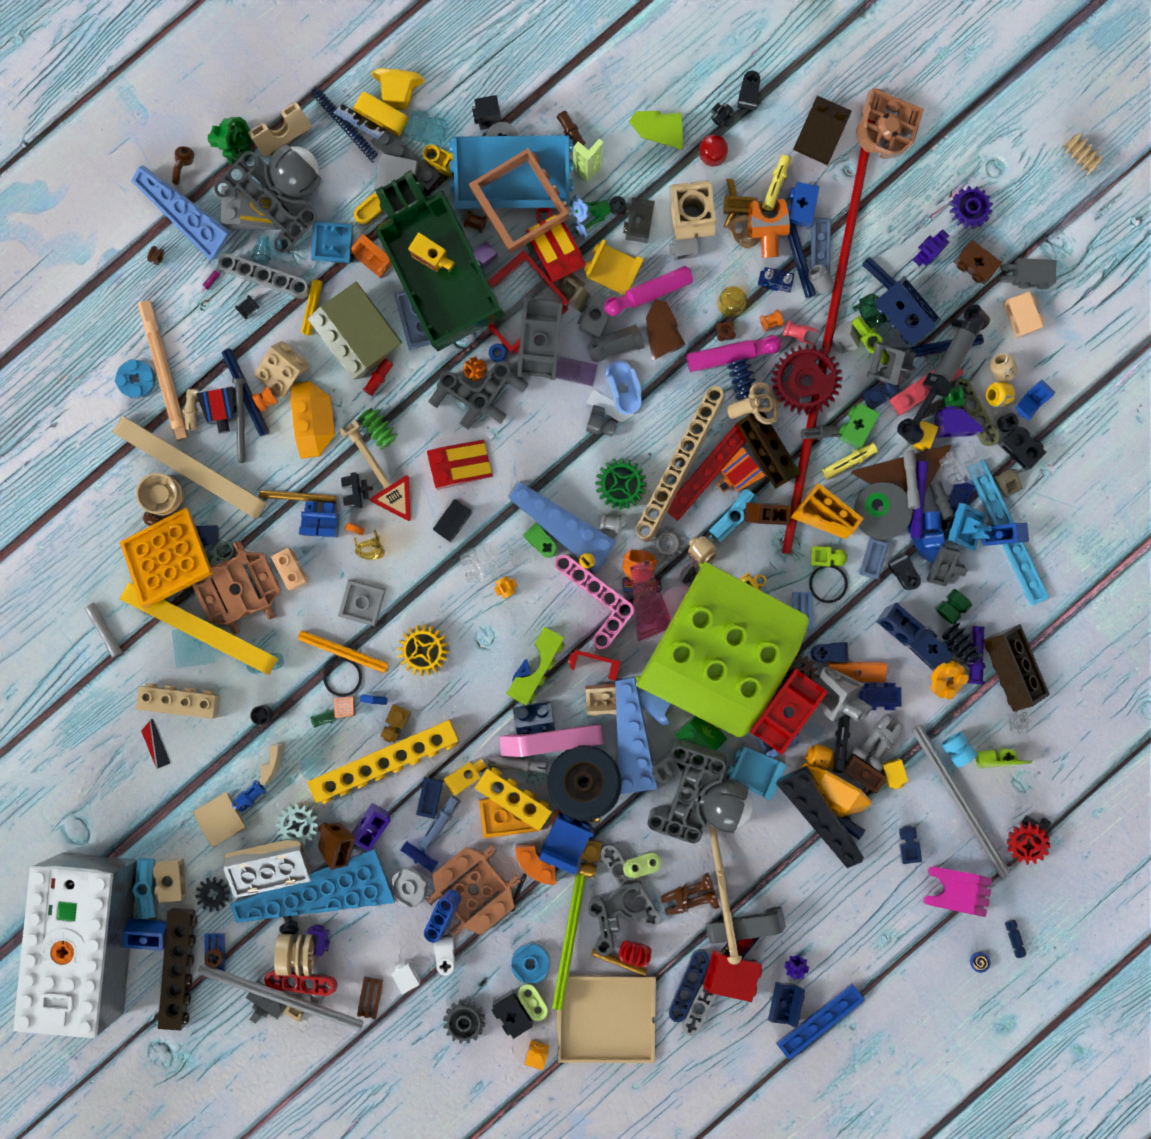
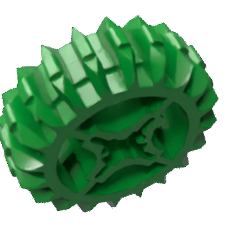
M620 458V464H617L616 459H613V466L606 462L605 465L608 469L606 470L601 467L600 471L604 474H597L596 476L602 479L595 482V485L601 486V488L596 489V492H603L599 499L602 500L606 497L605 505H608L610 501L613 502L611 505L612 509L615 508V504H619V510H622V504H625L626 509H629V502L636 506L637 503L634 499L636 498L641 501L642 497L638 494H645L646 492L641 489V487L647 486V483L641 482V480L646 479V475L639 476L643 469L640 468L636 471L637 463H634L632 467L629 466L631 463L630 459L627 460V464H623V458ZM626 469L631 474L622 477L615 470ZM610 473L614 480V485L606 490L605 480ZM617 478L618 480L621 479V481L627 480L624 484L625 489H621V487L620 489L618 487L615 488L618 484ZM636 478L637 488L632 495L628 484ZM620 491L627 499H616L611 494Z

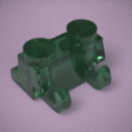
M873 293L859 299L860 303L852 307L853 311L859 310L861 317L869 328L878 327L887 321L886 315H882L875 306L877 304L875 301L879 297Z

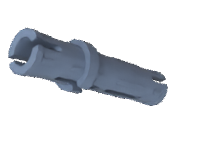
M450 795L443 808L439 809L436 819L419 842L423 848L429 850L448 820L452 819V814L461 803L457 797Z

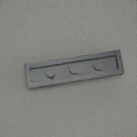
M388 130L378 139L374 137L371 140L384 154L419 161L416 178L424 184L428 192L441 179V176Z

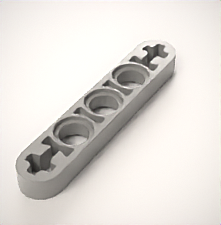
M613 844L604 845L601 848V857L619 886H622L629 880L637 882L636 878H629L624 873L621 875L615 873L614 867L617 864L624 865L625 860ZM607 848L609 850H614L612 854L615 860L617 859V857L620 858V860L613 862L612 865L609 864L610 862H612L611 858L609 856H604L606 854L605 849ZM642 887L640 890L634 889L625 894L635 911L651 907L648 911L652 916L656 915L654 917L655 922H647V916L645 918L640 917L647 927L653 928L659 924V914ZM637 897H644L646 899V904L643 907H638L635 904Z

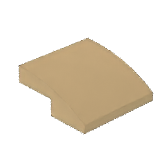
M286 743L270 745V761L261 765L260 785L271 782L276 776L284 757Z
M227 792L193 811L212 847L217 846L247 828L240 811L232 807L233 801Z

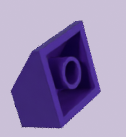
M956 406L945 407V409H941L939 413L934 415L935 425L938 426L935 438L970 437L983 432V427L963 409H957Z

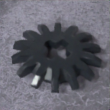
M213 877V882L206 878L207 884L201 881L200 884L203 887L196 888L197 891H200V894L195 895V898H201L197 902L198 905L201 903L205 904L202 909L205 910L209 906V912H212L213 907L216 908V911H219V905L223 908L226 906L223 902L224 900L229 902V898L225 897V895L230 894V891H224L228 885L226 884L222 887L223 880L220 879L219 883H216V877ZM210 889L218 892L214 900L212 897H208Z

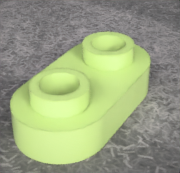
M647 853L628 859L623 865V872L629 878H638L656 872L661 866V859L655 853ZM651 859L654 860V865H653V866L650 865V860H651ZM633 865L637 867L635 872L632 870Z
M523 984L518 991L520 1002L531 1019L535 1021L543 1020L548 1013L545 1001L533 984ZM530 990L532 994L527 996L524 992ZM535 1007H541V1012H536Z

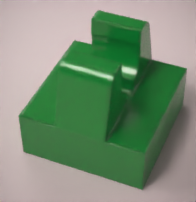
M962 386L952 388L947 397L942 396L944 408L965 405Z

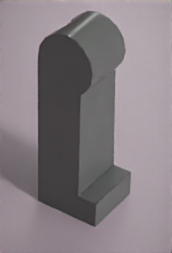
M636 324L590 342L587 349L593 362H601L606 357L635 347L637 350L645 348L641 334Z

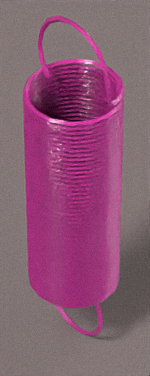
M214 270L203 284L205 289L209 290L221 274Z

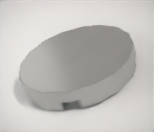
M405 868L397 872L392 878L390 885L394 900L404 907H415L422 903L428 892V883L425 876L414 868Z

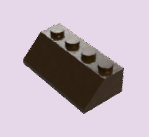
M1021 624L993 634L983 640L985 649L992 660V666L998 674L1000 685L1005 691L1007 702L1013 712L1033 707L1050 695Z

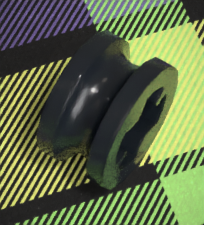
M615 196L610 200L611 213L619 215L624 212L626 208L624 198ZM617 201H620V205H623V207L615 210V206H612V203L616 204Z

